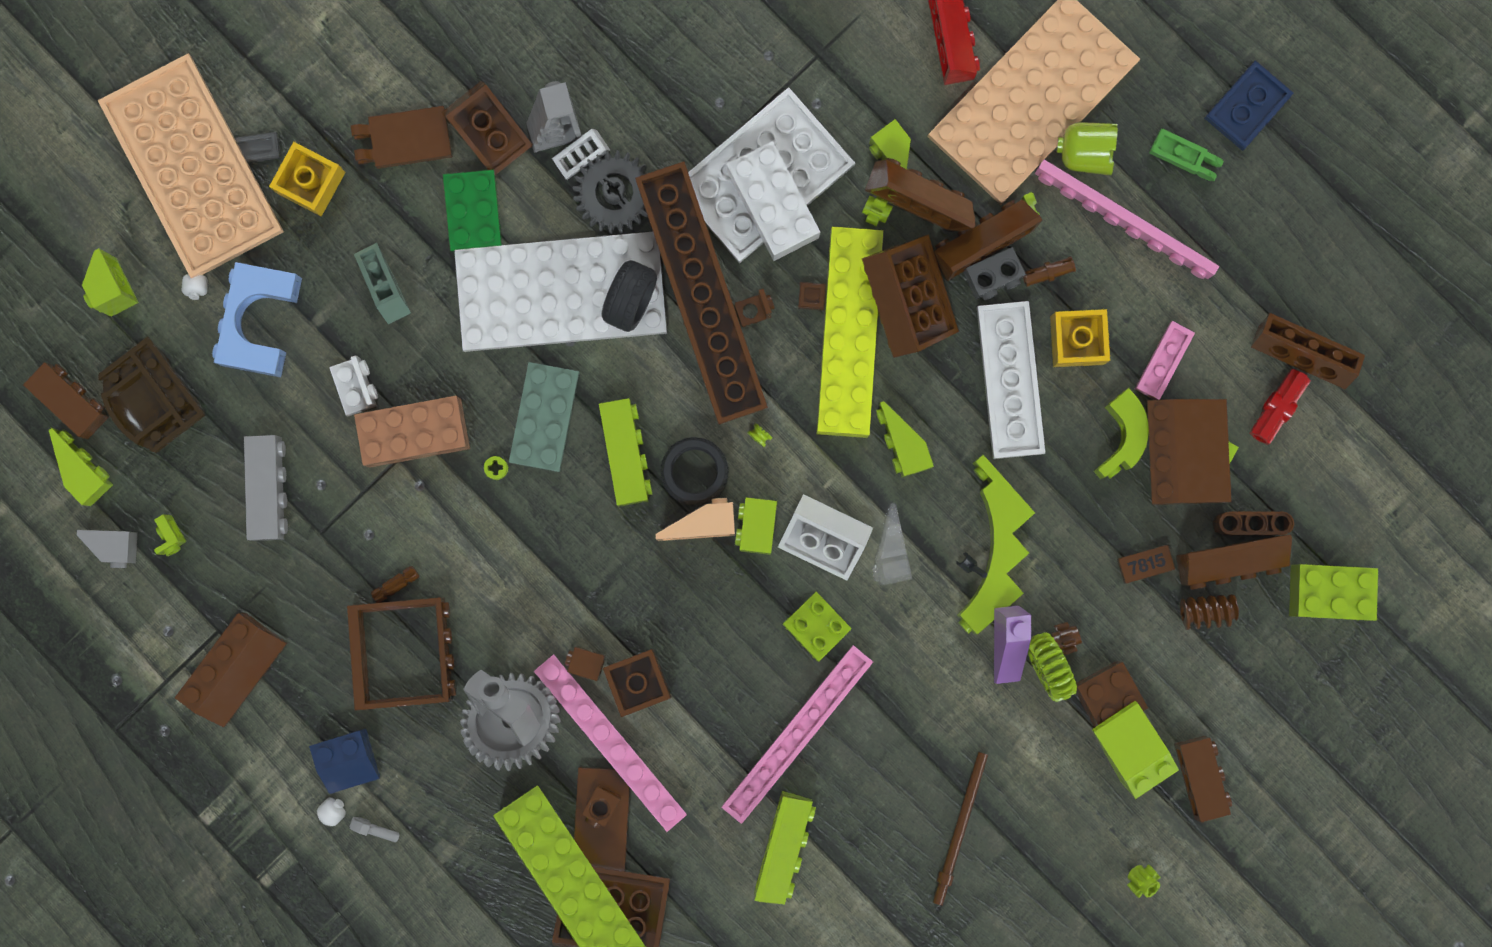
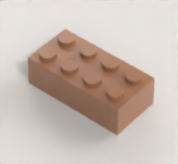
M458 396L354 414L363 466L369 468L470 449L462 401Z

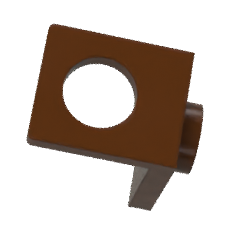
M764 288L758 290L757 296L734 303L742 327L771 318V310L775 309L770 294L766 295ZM747 304H753L757 307L758 313L754 318H746L743 315V308Z

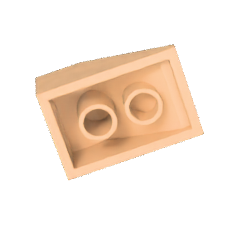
M727 498L712 499V504L702 506L658 532L656 540L667 541L735 536L733 502L728 503Z

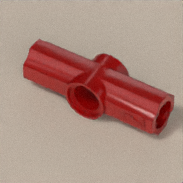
M1289 370L1277 391L1275 390L1264 403L1262 408L1264 411L1249 433L1254 439L1266 445L1271 444L1283 423H1286L1298 407L1296 403L1311 381L1308 376L1301 371Z

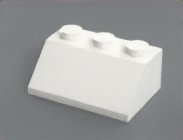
M803 494L778 548L840 578L848 580L868 542L873 527Z

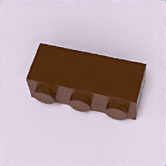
M44 362L23 386L78 437L89 439L109 418L103 411L105 407L95 398L92 400L84 394L87 390L77 381L72 383L66 377L68 372L60 365H51Z
M1206 736L1174 743L1194 819L1204 822L1231 815L1229 807H1232V801L1229 793L1225 792L1222 783L1225 781V775L1222 767L1218 766L1215 756H1218L1216 743Z

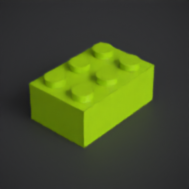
M1291 565L1289 616L1377 621L1378 568Z

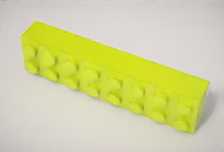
M832 227L816 434L868 438L870 435L878 308L872 296V289L864 271L862 258L882 251L883 230Z

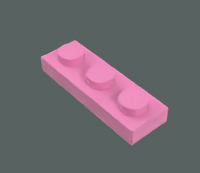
M1171 321L1135 390L1154 400H1160L1195 333Z

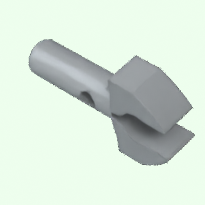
M353 817L349 826L351 830L365 836L370 834L392 842H397L400 836L398 832L371 824L369 820L359 817Z

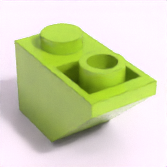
M894 119L871 137L869 149L876 159L886 160V158H892L899 161L901 167L907 169L911 139L896 119Z

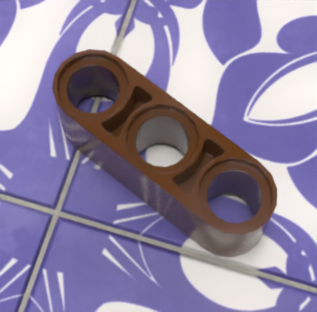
M1231 511L1220 513L1213 520V529L1216 533L1223 536H1279L1290 533L1294 528V519L1287 512ZM1225 517L1230 518L1232 521V528L1229 531L1222 524ZM1251 517H1254L1258 522V527L1255 531L1250 529L1248 524ZM1277 517L1281 518L1284 524L1280 531L1274 525Z

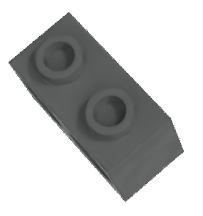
M1013 247L967 267L963 272L975 299L983 297L984 301L998 295L997 290L1006 287L1007 290L1019 286L1021 284L1020 280L1026 275ZM1001 266H1010L1013 270V275H1003ZM979 276L988 277L990 286L982 287L979 285L977 278Z

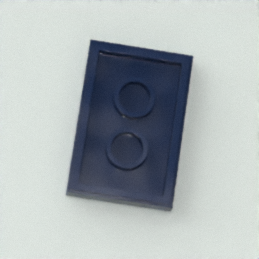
M1255 60L1204 119L1243 151L1294 93Z

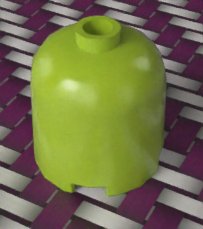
M1077 122L1069 125L1065 130L1064 138H1058L1057 153H1062V162L1065 167L1073 171L1112 175L1114 162H1112L1113 151H1116L1117 124Z

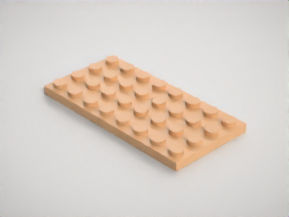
M1057 0L939 122L927 137L1002 205L1042 161L1058 146V138H1064L1065 130L1068 126L1081 122L1139 62L1140 58L1077 0Z
M189 53L98 100L190 278L203 275L284 232Z

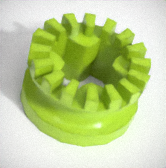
M755 423L753 425L754 429L752 431L749 430L747 434L759 445L765 447V442L771 440L772 437Z
M497 456L490 457L484 464V472L491 479L500 480L507 475V462ZM494 461H497L499 465H503V470H499L498 475H494V472L489 470L490 466H493Z

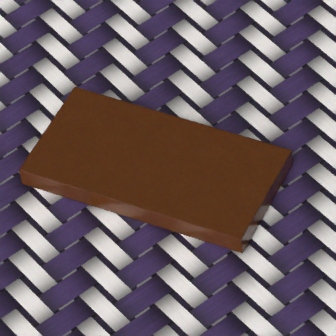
M578 768L574 840L591 866L625 872L630 787L615 769ZM600 784L622 797L605 827L600 825L599 828H596L585 821L586 817L582 813L595 789ZM597 801L594 803V811L597 814L603 815L607 813L608 807L604 802Z

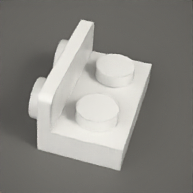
M355 355L349 361L329 367L346 416H351L377 406L375 399L378 398V394L374 385L369 384L366 375H369L370 371L365 360L361 361V358Z

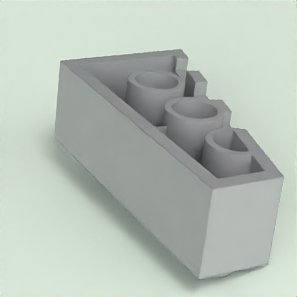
M550 82L545 85V88L539 89L526 123L534 153L572 143L582 136L566 82Z

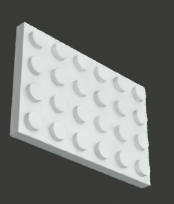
M789 87L688 172L705 224L739 263L764 242L727 173L728 163L773 141L807 206L855 166V162Z

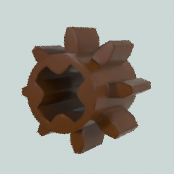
M1068 622L1055 625L1056 631L1050 633V635L1058 643L1063 654L1067 655L1077 652L1076 645L1082 643L1077 627L1075 625L1069 627Z

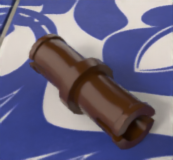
M1072 256L1053 263L1049 261L1044 262L1043 266L1024 271L1026 275L1023 277L1026 287L1046 280L1051 282L1055 280V277L1076 272L1075 263Z

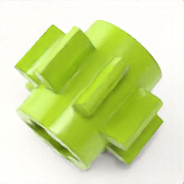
M869 196L862 213L868 215L866 222L877 226L879 221L886 223L893 206L884 199Z
M1149 864L1146 868L1142 865H1137L1128 874L1130 882L1127 886L1138 898L1142 894L1148 898L1159 890L1160 883L1157 880L1161 877Z

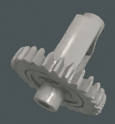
M483 670L478 671L469 679L464 691L470 699L466 701V704L471 710H462L463 716L467 719L460 720V724L463 727L461 734L464 738V744L466 747H469V752L472 756L475 755L478 762L484 760L487 767L494 763L497 770H500L504 763L507 771H510L513 763L516 764L518 769H521L522 760L531 765L532 755L540 759V749L549 751L546 742H555V738L550 733H559V729L555 724L560 723L561 720L557 715L560 712L556 705L557 701L550 689L544 686L543 682L538 681L536 683L532 676L526 681V677L522 673L517 681L513 673H510L508 681H505L503 675H499V678L491 677Z

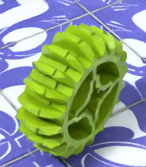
M1047 632L1032 636L1027 654L1048 696L1055 702L1071 698L1072 695L1076 694L1077 685L1058 643Z

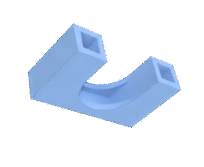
M235 262L234 269L232 268L229 273V283L231 284L229 294L225 295L223 307L225 308L224 318H221L218 324L219 341L213 348L214 363L224 367L281 377L286 352L281 349L250 343L243 334L241 320L245 309L252 302L261 298H273L297 303L302 278L294 273Z

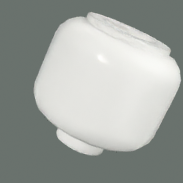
M189 274L183 276L181 288L183 294L189 296L192 300H198L199 296L206 295L208 292L207 277L199 275L190 278Z
M331 797L324 800L317 809L319 820L328 826L337 825L346 815V811L343 808L344 803L340 799L335 800Z

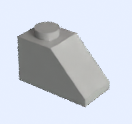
M77 530V536L101 562H109L110 568H127V563H136V532Z

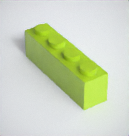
M629 398L600 403L599 408L617 506L649 501L648 495H652L650 479L645 480L643 470H647L648 466L646 455H640L639 445L643 444L641 429L636 430L634 420L639 419L636 404L631 405Z

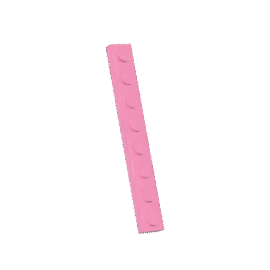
M1043 160L1035 172L1039 176L1038 179L1045 185H1054L1060 189V193L1069 199H1077L1082 202V206L1086 210L1100 213L1109 224L1114 226L1118 224L1126 229L1125 232L1132 238H1141L1146 241L1150 249L1156 252L1162 251L1170 256L1169 259L1173 263L1180 266L1185 265L1192 269L1191 273L1196 277L1209 279L1218 270L1219 266L1048 161Z
M852 645L722 805V808L742 824L867 671L873 661Z
M552 655L534 670L535 674L550 689L559 703L666 832L687 815L571 674L567 672L555 655Z

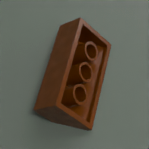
M886 158V160L875 162L865 191L950 232L974 229L973 202L964 198L965 194L957 190L949 191L943 188V183L933 179L927 180L922 177L921 172L914 169L907 170L901 167V163L895 159Z
M1023 199L1017 203L1012 200L1002 206V212L993 216L990 213L979 220L980 224L974 227V229L961 230L957 233L958 237L954 240L949 241L947 238L935 246L937 250L934 251V254L946 280L953 279L963 273L967 267L989 258L1035 231L1042 222L1040 215Z
M1291 534L1175 555L1181 585H1190L1192 590L1206 587L1205 582L1215 580L1216 585L1230 583L1231 577L1240 576L1241 580L1256 578V572L1266 571V575L1282 573V567L1290 566Z
M238 613L175 696V699L195 714L225 727L287 643L249 614Z

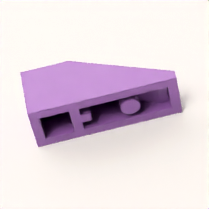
M1020 606L994 608V683L996 684L1021 680L1031 642V614Z

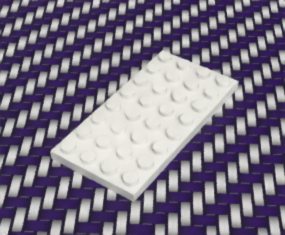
M653 232L455 250L462 347L464 352L667 334L660 251ZM633 260L652 268L656 272L657 281L651 300L639 324L634 330L625 332L605 323L601 313L606 295L618 270L624 262Z

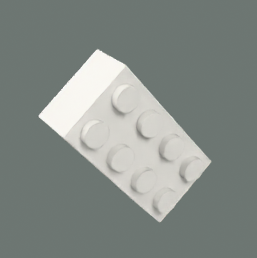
M773 141L727 164V173L773 261L819 238L820 230Z

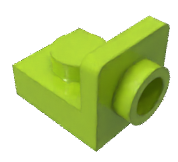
M163 514L154 519L157 524L156 531L162 540H166V543L154 549L155 553L171 556L180 551V545L186 543V540L172 515Z

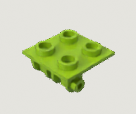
M817 592L783 623L786 627L785 629L818 662L852 629Z

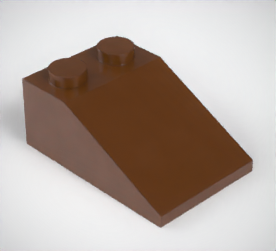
M482 81L442 111V114L488 170H494L495 175L533 146L492 91Z

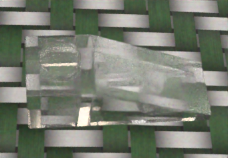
M896 503L888 505L874 560L875 566L871 567L874 581H879L880 586L912 579Z

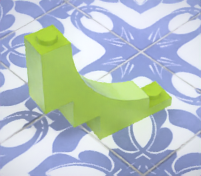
M984 455L979 457L973 465L976 467L974 469L976 475L982 481L987 479L989 482L980 491L990 525L991 545L985 571L988 575L982 579L976 593L968 604L957 614L961 619L958 623L965 632L969 634L972 631L976 635L994 620V608L1009 607L1024 594L1007 575L1013 567L1029 554L1012 533L1035 514Z

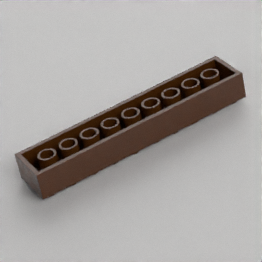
M683 161L636 177V183L718 424L721 425L767 409L768 406L685 162Z

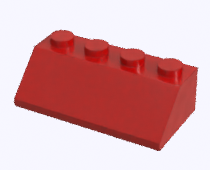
M928 0L944 85L974 80L977 71H980L978 56H974L972 49L975 46L973 31L969 32L968 22H970L969 8L964 7L963 0Z

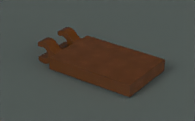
M437 106L368 117L369 125H351V133L354 139L360 140L371 137L373 149L354 150L356 161H358V164L375 162L376 168L380 169L452 158L447 119L442 114L445 107Z

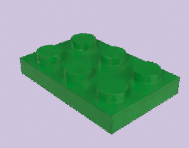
M485 170L443 174L450 251L501 246L502 238L495 171Z

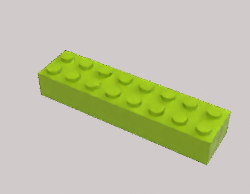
M538 785L493 815L504 835L578 947H646Z

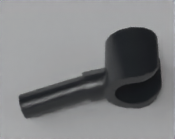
M966 552L963 553L966 557L965 560L961 563L956 562L966 573L973 571L983 578H986L988 575L987 572L977 566V561Z

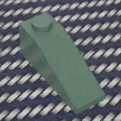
M375 243L355 253L354 256L373 301L388 325L410 314L411 311L378 244Z

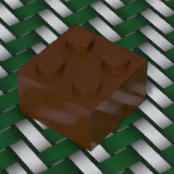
M654 649L603 668L621 717L671 698Z
M1115 661L1076 683V695L1094 727L1134 701L1139 704L1143 711L1148 709L1127 668L1121 661Z

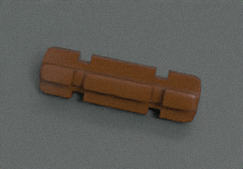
M409 566L403 570V574H397L382 584V588L378 587L373 590L371 595L374 601L382 603L388 599V595H394L406 587L408 582L412 583L418 579L419 574L413 566Z

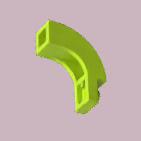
M1129 388L1104 407L1117 421L1121 431V441L1116 452L1093 471L1100 479L1106 476L1111 479L1121 470L1120 464L1125 470L1131 469L1139 461L1147 445L1149 435L1147 415L1141 402Z

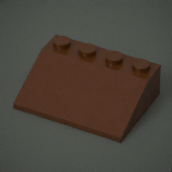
M929 234L862 258L864 271L868 277L872 296L876 302L880 321L883 324L893 358L919 352L959 332Z
M1227 399L1147 401L1152 505L1231 502Z
M593 867L646 947H660L670 879ZM557 915L552 939L553 946L578 947Z

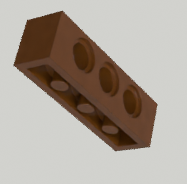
M1269 313L1259 325L1251 345L1253 349L1343 389H1346L1359 376L1365 358L1364 354L1272 313Z

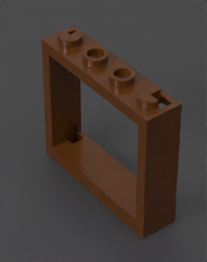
M445 598L347 606L355 710L453 701V696H456L455 680H451L450 670H454L453 654H449L448 645L452 644L451 628H447L446 619L450 618L449 602H445ZM436 606L442 694L370 700L363 613Z

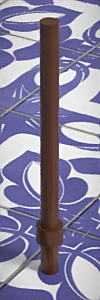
M978 752L943 870L939 871L936 880L939 883L933 903L943 906L948 886H952L954 879L952 873L988 758L987 754Z

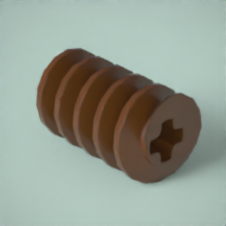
M1229 594L1227 598L1224 595H1218L1217 598L1208 596L1205 600L1203 596L1197 597L1196 601L1193 597H1188L1186 601L1182 598L1180 601L1181 619L1186 630H1190L1191 622H1194L1196 629H1200L1201 622H1204L1206 628L1209 629L1212 621L1215 622L1217 628H1221L1222 620H1225L1227 627H1231L1232 619L1237 621L1239 617L1238 603L1234 594Z

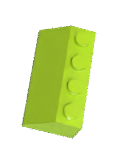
M784 791L781 792L754 890L755 901L785 905L786 898H792L795 883L791 882L794 872H799L802 858L798 857L800 847H806L809 832H805L807 821H813L816 807L812 806V799Z

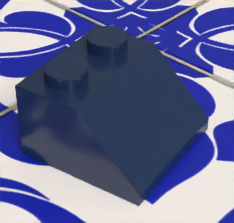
M366 729L309 746L316 772L329 794L380 779Z

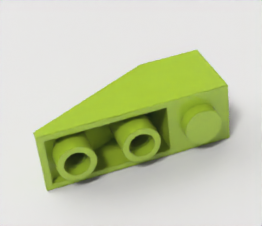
M884 401L880 402L876 414L880 425L885 424L887 434H884L888 449H893L895 458L892 459L896 474L901 473L903 478L933 468L926 442Z
M51 428L49 433L64 487L81 505L92 506L113 486L108 480L109 474L102 467H96L90 461L92 456L85 449H79L73 443L75 439L68 431Z

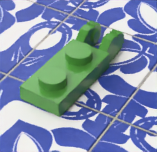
M1162 128L1158 132L1149 151L1150 154L1194 175L1197 174L1208 181H1215L1217 175L1213 171L1200 166L1202 161L1219 168L1224 162L1221 158L1207 152V149Z

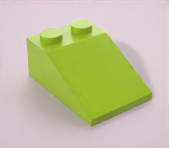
M1136 701L1092 729L1120 782L1135 799L1179 771L1167 747Z

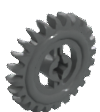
M619 150L616 151L614 158H611L609 151H606L604 160L597 154V163L587 159L589 169L580 167V171L584 176H575V180L581 185L572 187L573 191L580 193L574 196L573 200L575 202H582L576 207L577 211H585L582 219L586 220L591 217L589 225L592 227L599 223V231H603L608 226L610 234L613 233L615 227L618 228L620 233H623L625 225L630 230H633V221L639 225L642 224L639 216L648 217L635 178L645 175L643 173L646 171L647 165L643 164L637 167L639 163L638 157L630 162L629 152L621 159ZM607 176H623L630 182L633 187V196L630 202L625 198L626 190L624 183L619 178H608ZM599 183L602 185V192L606 202L612 205H619L622 209L610 210L599 204L596 198V189ZM609 186L613 187V189L618 188L620 197L615 193L610 194Z

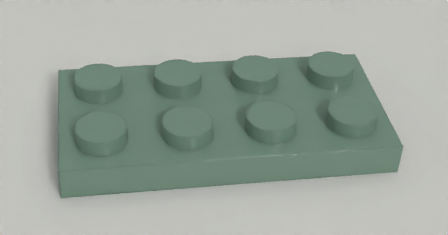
M528 362L509 463L555 472L561 471L580 374L579 371Z

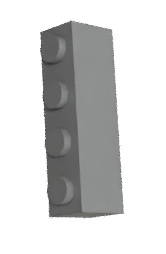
M276 435L244 437L247 540L250 541L284 540V534L288 532V522L284 518V508L287 507V495L283 493V482H286V469L282 467V457H285L286 446L285 442L282 441V437Z

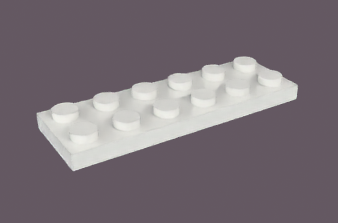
M1029 301L978 306L977 316L993 459L1045 454Z

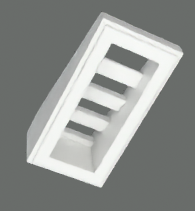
M591 129L554 156L552 160L565 179H569L580 172V167L586 168L588 166L587 159L595 162L597 154L602 157L610 149L599 132ZM592 139L599 148L596 151L589 142ZM584 145L590 155L588 157L580 148ZM575 151L581 159L580 163L574 158L572 152ZM566 156L573 165L572 169H569L563 160Z

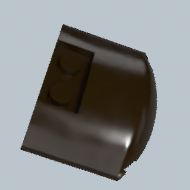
M146 337L98 374V379L100 381L103 380V393H101V397L112 421L131 441L139 446L150 449L149 451L158 453L206 416L197 398L192 395L168 362V358L150 337Z

